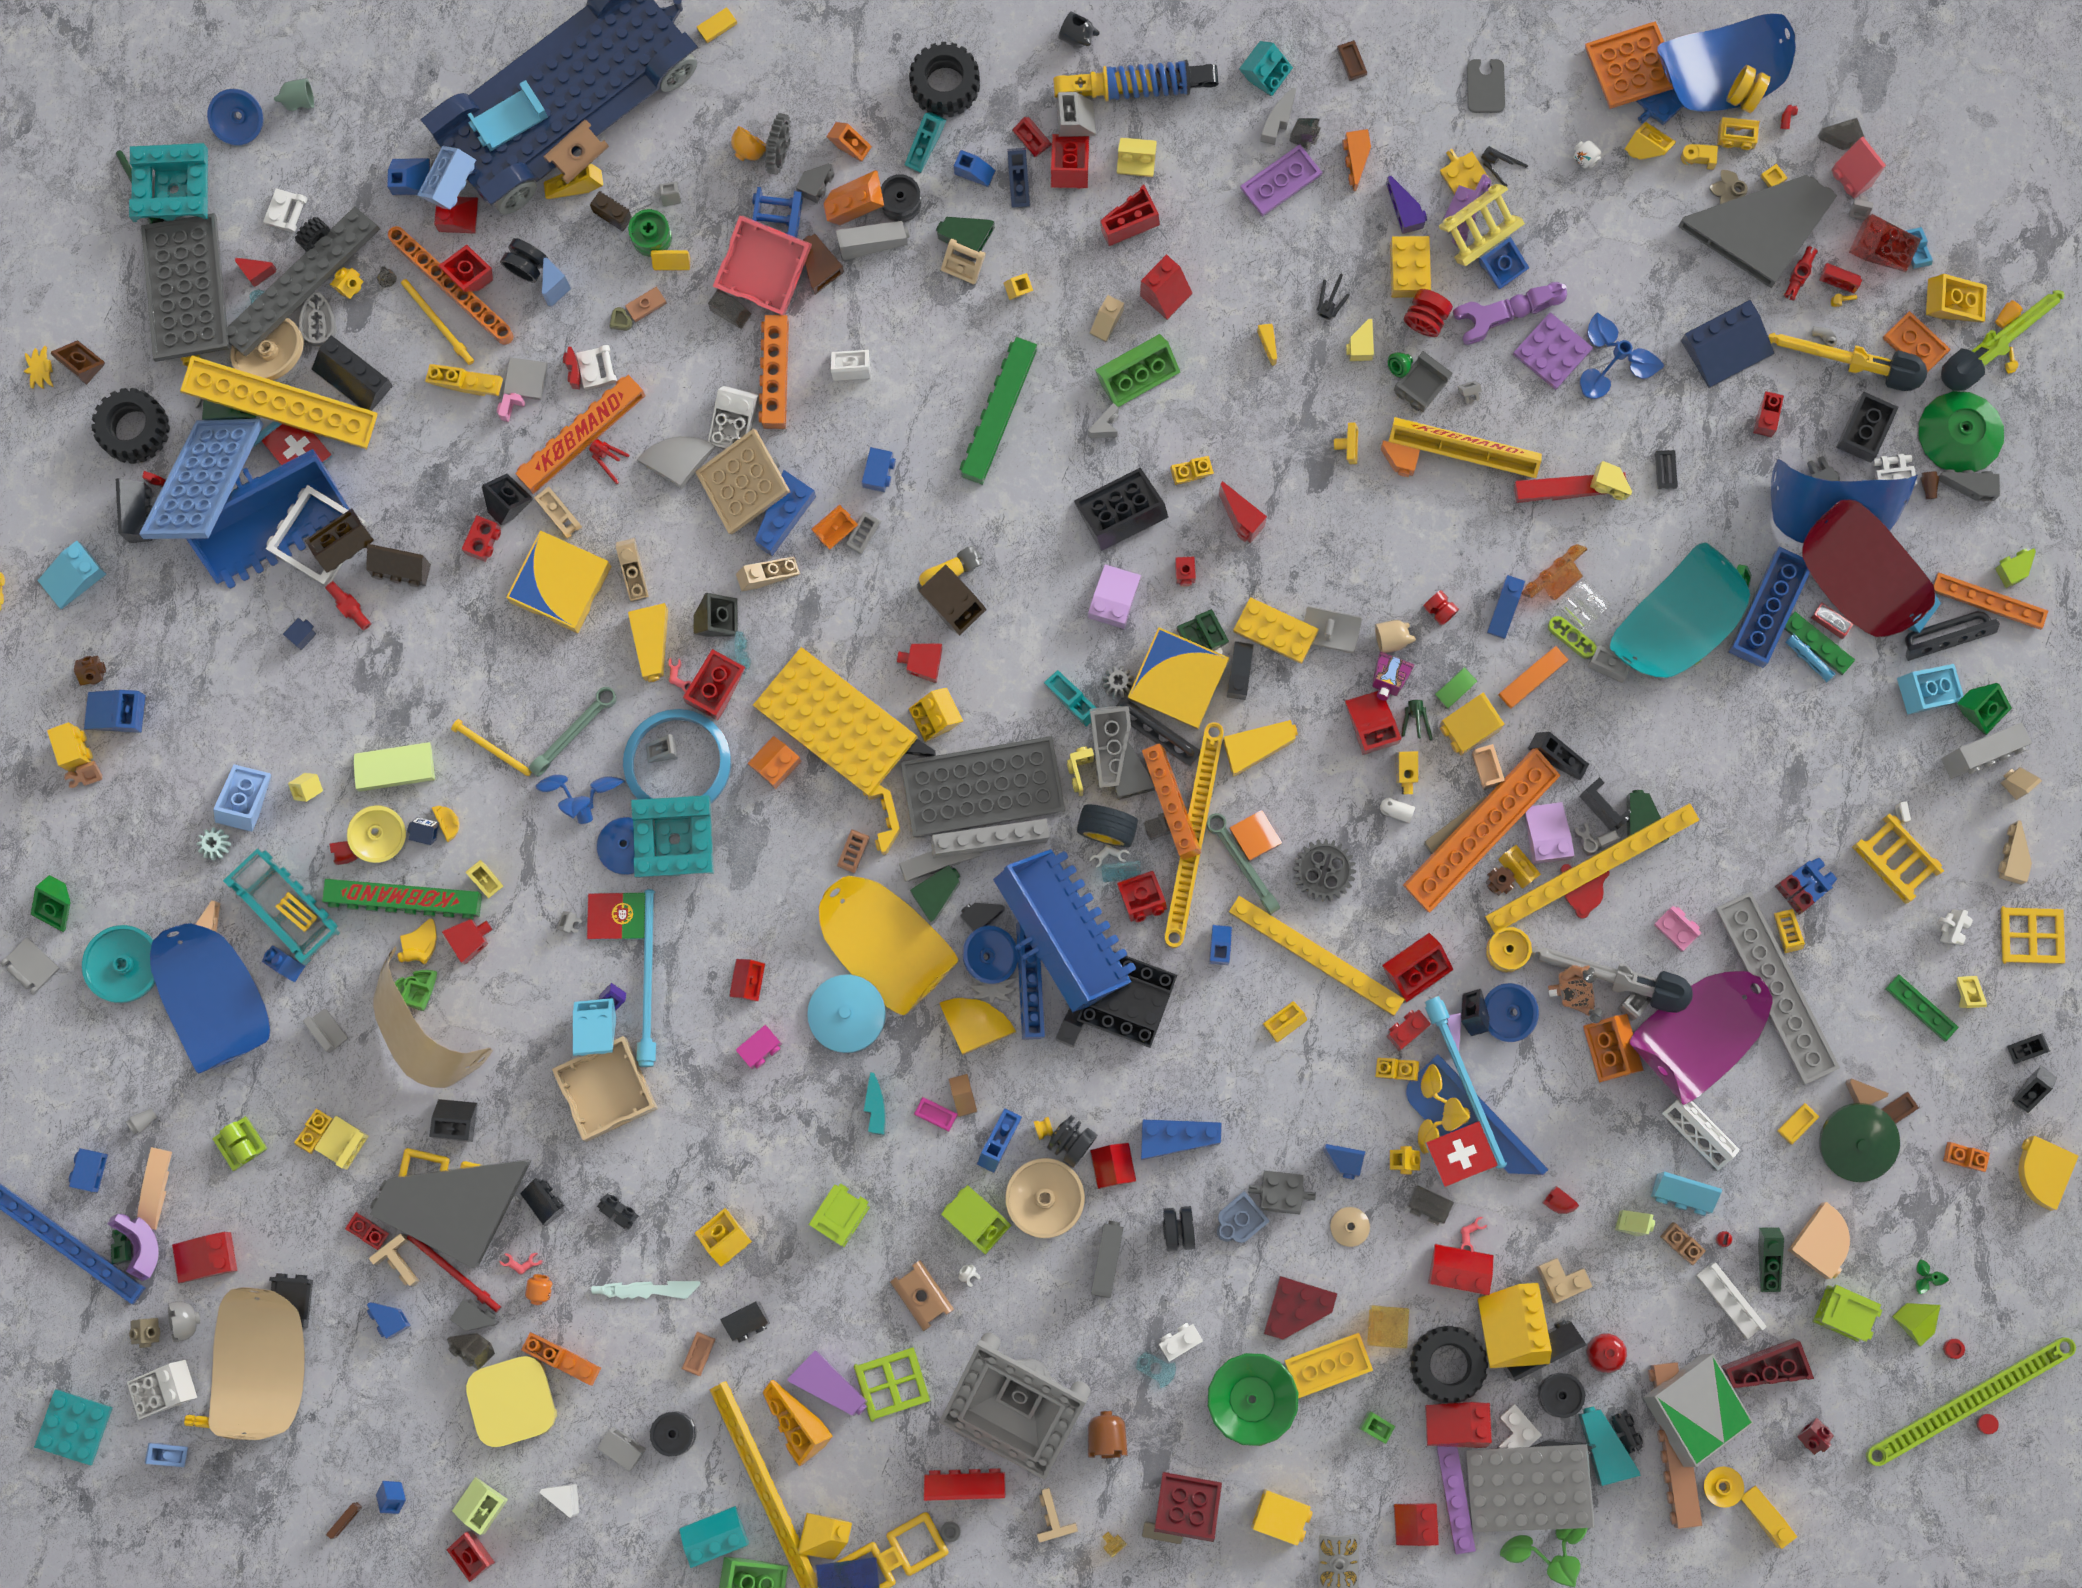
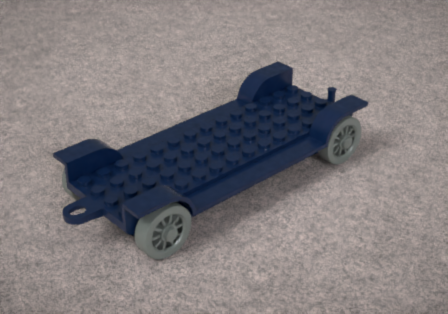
M587 0L586 6L471 94L460 93L446 99L420 120L430 131L440 148L442 146L458 148L476 159L474 170L468 175L466 180L469 181L485 202L488 201L491 206L494 205L503 215L514 213L526 205L534 196L537 189V184L534 180L538 182L556 168L552 161L547 163L543 156L582 121L587 120L591 124L589 129L597 137L658 89H661L663 92L673 91L683 85L693 75L697 67V60L691 53L698 46L686 32L681 33L674 24L680 12L683 11L682 0H673L674 5L668 7H659L654 0ZM526 80L545 109L548 118L492 151L487 146L483 147L477 138L480 136L478 131L473 132L468 124L471 121L468 114L472 113L475 118L521 91L520 83ZM573 147L571 152L572 154H575L580 149L578 147Z

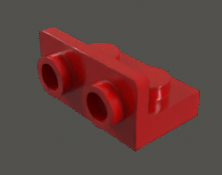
M1829 263L1825 264L1819 281L1853 294L1858 290L1863 280L1860 275Z

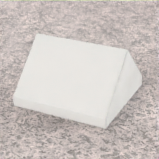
M869 350L831 352V374L833 381L871 378Z
M577 1484L541 1489L539 1492L568 1517L572 1518L578 1515Z

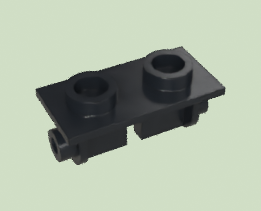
M608 1193L600 1199L597 1205L599 1211L609 1218H612L615 1213L617 1216L614 1222L624 1229L627 1228L629 1230L633 1225L632 1222L639 1217L631 1207L623 1205L617 1197Z
M1624 1410L1620 1413L1621 1416L1619 1413L1611 1416L1613 1419L1611 1422L1617 1434L1625 1432V1435L1619 1437L1628 1454L1635 1452L1634 1448L1639 1451L1643 1447V1440L1640 1433L1635 1431L1633 1426L1635 1422L1632 1415L1628 1414L1627 1410Z

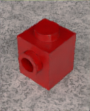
M1195 556L1175 557L1176 584L1191 586L1192 583H1195Z

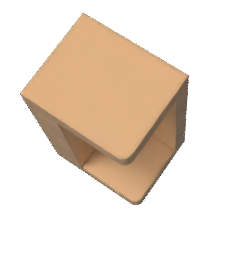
M1493 744L1477 748L1472 752L1483 790L1498 786L1501 782L1505 781Z

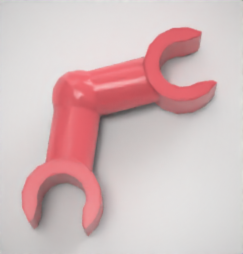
M670 658L669 682L682 688L684 693H686L685 687L692 682L677 678L678 669L681 667V660H678L677 666H673L672 659Z
M1478 1217L1472 1224L1461 1228L1462 1250L1464 1246L1468 1245L1471 1248V1252H1473L1474 1248L1470 1244V1233L1487 1227V1225L1479 1227L1477 1224L1478 1220L1483 1217Z
M507 1253L505 1255L509 1257V1262L505 1264L499 1261L501 1265L509 1266L518 1274H523L531 1267L539 1266L543 1262L542 1260L537 1263L533 1262V1257L538 1255V1253L531 1254L529 1260L522 1265L514 1261L513 1257Z

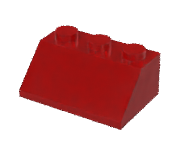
M1430 933L1382 965L1389 980L1402 998L1405 999L1406 1003L1454 970L1441 943Z
M1434 1244L1428 1283L1490 1295L1494 1255Z

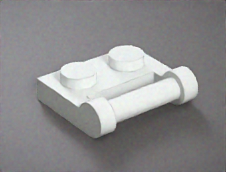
M276 188L263 222L265 225L295 233L297 229L296 223L302 207L306 204L308 198L301 194H294ZM294 201L296 202V204L290 217L289 223H285L292 203Z
M609 345L576 353L585 390L617 382L609 353L611 351ZM602 355L606 372L605 378H601L597 356Z

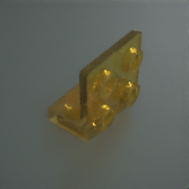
M1369 1305L1367 1346L1406 1349L1408 1344L1409 1309Z

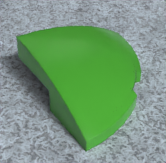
M433 970L414 971V976H409L406 979L401 977L394 982L407 1006L420 1011L425 1010L437 978V972Z

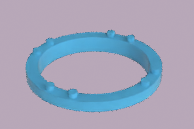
M684 709L665 710L644 720L631 734L623 756L625 779L637 799H653L641 789L634 772V757L640 741L651 729L662 723L684 720L702 726L714 737L718 745L720 767L717 777L712 786L701 795H709L712 804L724 790L731 771V753L721 730L702 714Z

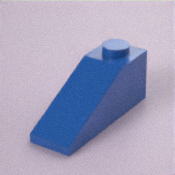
M1509 575L1506 576L1487 631L1488 634L1503 639L1506 638L1525 580Z
M1004 1108L980 1154L977 1165L995 1173L1022 1116Z

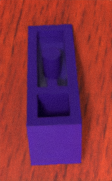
M1388 176L1386 185L1402 234L1423 229L1427 221L1425 210L1422 211L1420 204L1392 176Z

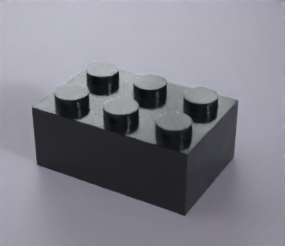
M1863 392L1853 408L1836 448L1871 463L1877 457L1899 407Z

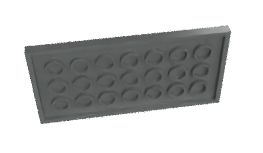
M215 213L208 214V219L194 216L174 221L141 225L153 360L158 362L229 350L218 226Z
M1052 736L901 762L913 838L1065 812Z

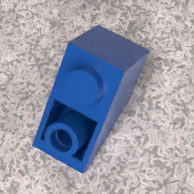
M960 150L954 164L955 175L988 188L996 172L993 167L980 157Z
M1212 925L1209 964L1229 965L1232 936L1231 926Z
M273 945L265 952L262 962L293 982H296L305 968V965Z
M374 1302L367 1304L369 1308L367 1313L372 1320H376L378 1324L377 1330L381 1337L385 1336L386 1339H391L411 1326L401 1309Z

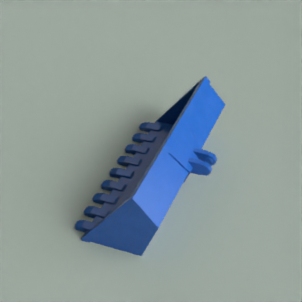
M314 449L254 479L248 468H244L243 473L248 482L242 484L238 476L235 482L238 487L230 493L209 538L186 539L216 584L225 581L229 589L235 587L236 584L232 576L239 573L243 581L250 579L246 569L253 566L258 574L263 572L264 568L260 561L266 558L271 566L278 564L275 555L266 549L267 541L276 534L278 524L281 520H285L289 507L297 502L299 492L306 488L307 485L347 510H350L330 473ZM311 495L277 549L291 557L292 553L289 546L295 543L297 548L303 551L306 549L303 541L305 537L312 536L343 514Z
M1052 849L1007 865L993 880L1027 938L1015 946L1016 950H1021L1028 944L1033 948L1031 951L1023 954L1022 960H1027L1036 954L1042 960L1072 1012L1089 1007L1115 990L1131 983L1128 974L1133 972L1136 967L1133 963L1122 967L1119 960L1127 956L1126 950L1121 949L1114 953L1111 949V946L1119 942V939L1116 935L1105 939L1102 932L1110 928L1109 922L1104 921L1097 925L1094 918L1102 914L1101 909L1096 907L1089 911L1086 907V904L1094 899L1092 894L1088 893L1082 897L1079 896L1077 891L1085 886L1084 881L1079 879L1072 883L1069 879V876L1076 873L1077 869L1074 865L1063 869L1060 864L1068 859V854L1063 851L1055 856Z

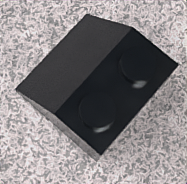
M758 1301L720 1319L731 1340H738L739 1343L750 1338L748 1334L754 1331L758 1334L766 1330V1325L770 1324L761 1303Z

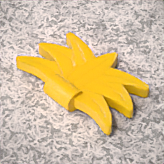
M43 346L40 356L36 348H34L31 358L25 353L29 368L24 370V372L30 374V387L34 389L35 383H37L39 387L44 389V380L51 387H54L50 377L53 369L51 360L47 359V347Z

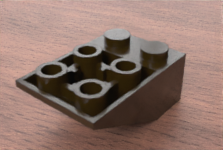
M946 564L918 590L949 629L959 636L987 610L974 593Z

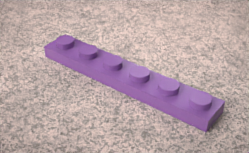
M1436 1446L1455 1554L1475 1552L1458 1447Z

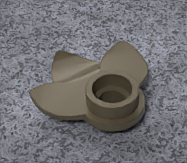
M1721 170V181L1710 186L1711 192L1721 197L1720 204L1743 197L1748 191L1746 183L1739 180L1737 174L1729 170ZM1735 188H1739L1741 192H1736Z

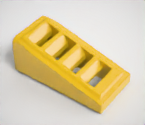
M1272 323L1258 325L1257 333L1272 366L1276 365L1277 353Z
M1790 909L1774 913L1784 953L1802 950L1805 943L1794 910ZM1791 918L1789 921L1781 922V919ZM1793 925L1792 928H1788V929H1784V928H1783V927H1785V926ZM1795 933L1793 936L1786 937L1787 934Z

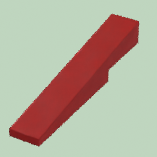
M1594 475L1515 481L1513 485L1516 503L1547 499L1555 501L1604 495L1607 493H1599L1595 488L1590 487Z

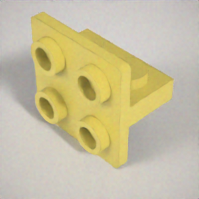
M1120 138L1117 174L1153 177L1157 142L1154 140Z

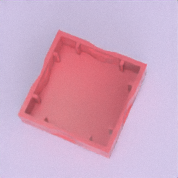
M739 216L730 239L727 255L721 263L713 287L737 297L746 298L761 307L785 315L812 244L745 216Z

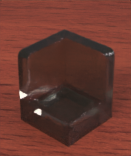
M1164 813L1158 814L1157 818L1143 823L1149 841L1171 833Z

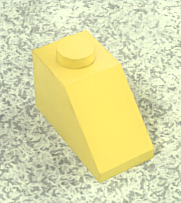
M1368 319L1350 337L1349 344H1346V355H1349L1350 361H1372L1374 356L1372 319Z

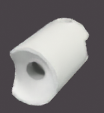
M1385 798L1380 805V810L1386 816L1410 823L1415 807L1392 798Z

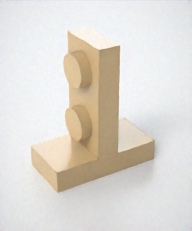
M400 1233L373 1254L369 1260L373 1265H378L388 1257V1264L392 1269L399 1271L401 1274L399 1278L403 1284L415 1286L420 1282L397 1251L409 1241L405 1234Z
M1050 1487L1042 1489V1494L1039 1495L1042 1507L1046 1506L1048 1514L1044 1515L1047 1527L1051 1526L1052 1529L1037 1533L1039 1543L1078 1532L1076 1522L1060 1527Z

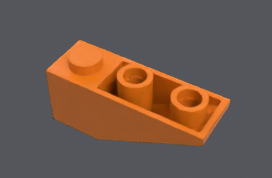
M1368 129L1346 132L1345 139H1342L1343 150L1347 151V157H1345L1346 168H1350V174H1348L1349 185H1353V191H1357L1371 149Z

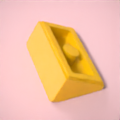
M687 250L651 251L653 270H690V255Z
M1517 845L1513 846L1498 859L1504 868L1507 867L1514 873L1515 881L1522 889L1541 875Z
M1292 1001L1265 1021L1263 1025L1273 1039L1279 1042L1305 1023L1307 1017L1301 1008Z

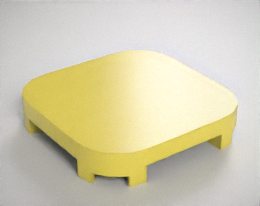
M530 1356L517 1357L481 1368L469 1377L466 1393L476 1432L485 1445L491 1447L509 1445L548 1432L554 1425L557 1409L554 1407L545 1373L546 1369L543 1363L536 1358Z

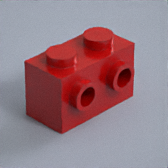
M1419 1009L1416 1012L1411 1010L1403 1017L1405 1021L1399 1025L1397 1022L1388 1029L1391 1033L1387 1035V1038L1398 1051L1402 1050L1431 1025Z

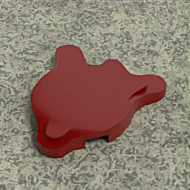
M1564 864L1560 871L1563 873L1572 867L1569 864ZM1609 871L1564 895L1578 918H1587L1589 913L1601 903L1604 894L1603 884L1610 874Z

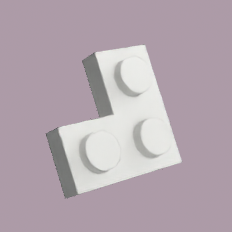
M1515 1404L1499 1417L1512 1432L1498 1446L1499 1448L1530 1447L1542 1436Z

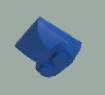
M1506 237L1478 258L1480 266L1487 271L1498 289H1501L1529 269L1528 264L1511 237Z

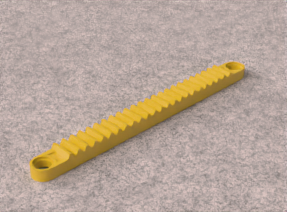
M1216 722L1209 723L1204 731L1188 813L1200 849L1202 848L1224 734L1223 727ZM1210 728H1217L1219 735L1211 737L1208 731ZM1200 854L1183 860L1181 857L1179 859L1165 932V943L1171 948L1180 947L1184 941ZM1171 933L1179 935L1180 940L1178 943H1171L1169 941Z

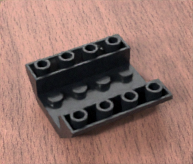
M1126 956L1119 960L1122 967L1129 963L1135 965L1136 969L1128 974L1131 983L1115 990L1089 1007L1081 1009L1077 1021L1151 1048L1177 974Z

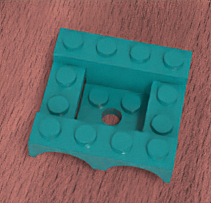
M204 143L130 146L132 195L131 199H129V218L133 222L148 217L161 218L166 221H174L175 218L180 216H196L208 219V148ZM153 170L155 171V197H154V198H152V176H153ZM178 186L179 189L176 193H170L171 187Z
M709 795L631 800L634 829L635 878L714 874L711 799ZM654 821H655V844H654ZM678 834L680 842L678 844H671V835Z

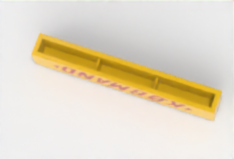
M1394 417L1388 441L1532 478H1537L1542 461L1541 453Z

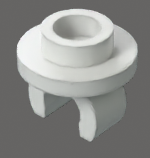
M965 1265L960 1269L958 1278L961 1282H966L968 1286L972 1287L973 1284L970 1282V1278L975 1276L977 1279H980V1275L975 1271L976 1268L973 1265Z

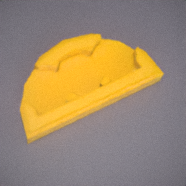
M431 807L446 841L450 842L455 838L459 830L457 815L447 807Z

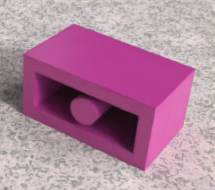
M765 1024L740 1045L736 1051L751 1069H758L766 1062L764 1060L769 1055L774 1056L781 1049L779 1046L782 1043Z

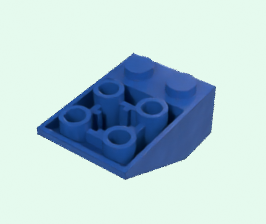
M136 690L88 692L84 730L142 733L146 695Z

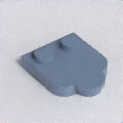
M1243 1191L1219 1212L1218 1221L1220 1225L1217 1228V1235L1225 1242L1234 1240L1238 1243H1244L1270 1221L1249 1195Z

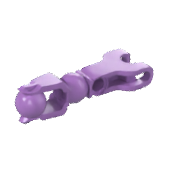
M1551 282L1546 286L1531 288L1525 295L1518 294L1510 300L1506 299L1486 306L1476 302H1468L1456 307L1452 313L1457 320L1470 319L1475 324V327L1466 332L1462 339L1465 345H1470L1483 341L1489 329L1512 321L1514 317L1523 318L1529 312L1537 314L1552 305H1560L1567 298V289L1565 284Z

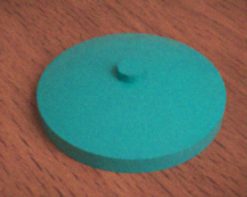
M128 925L112 926L99 932L87 945L82 958V973L89 989L98 997L113 1003H128L146 995L155 985L150 965V951L154 939L143 930Z

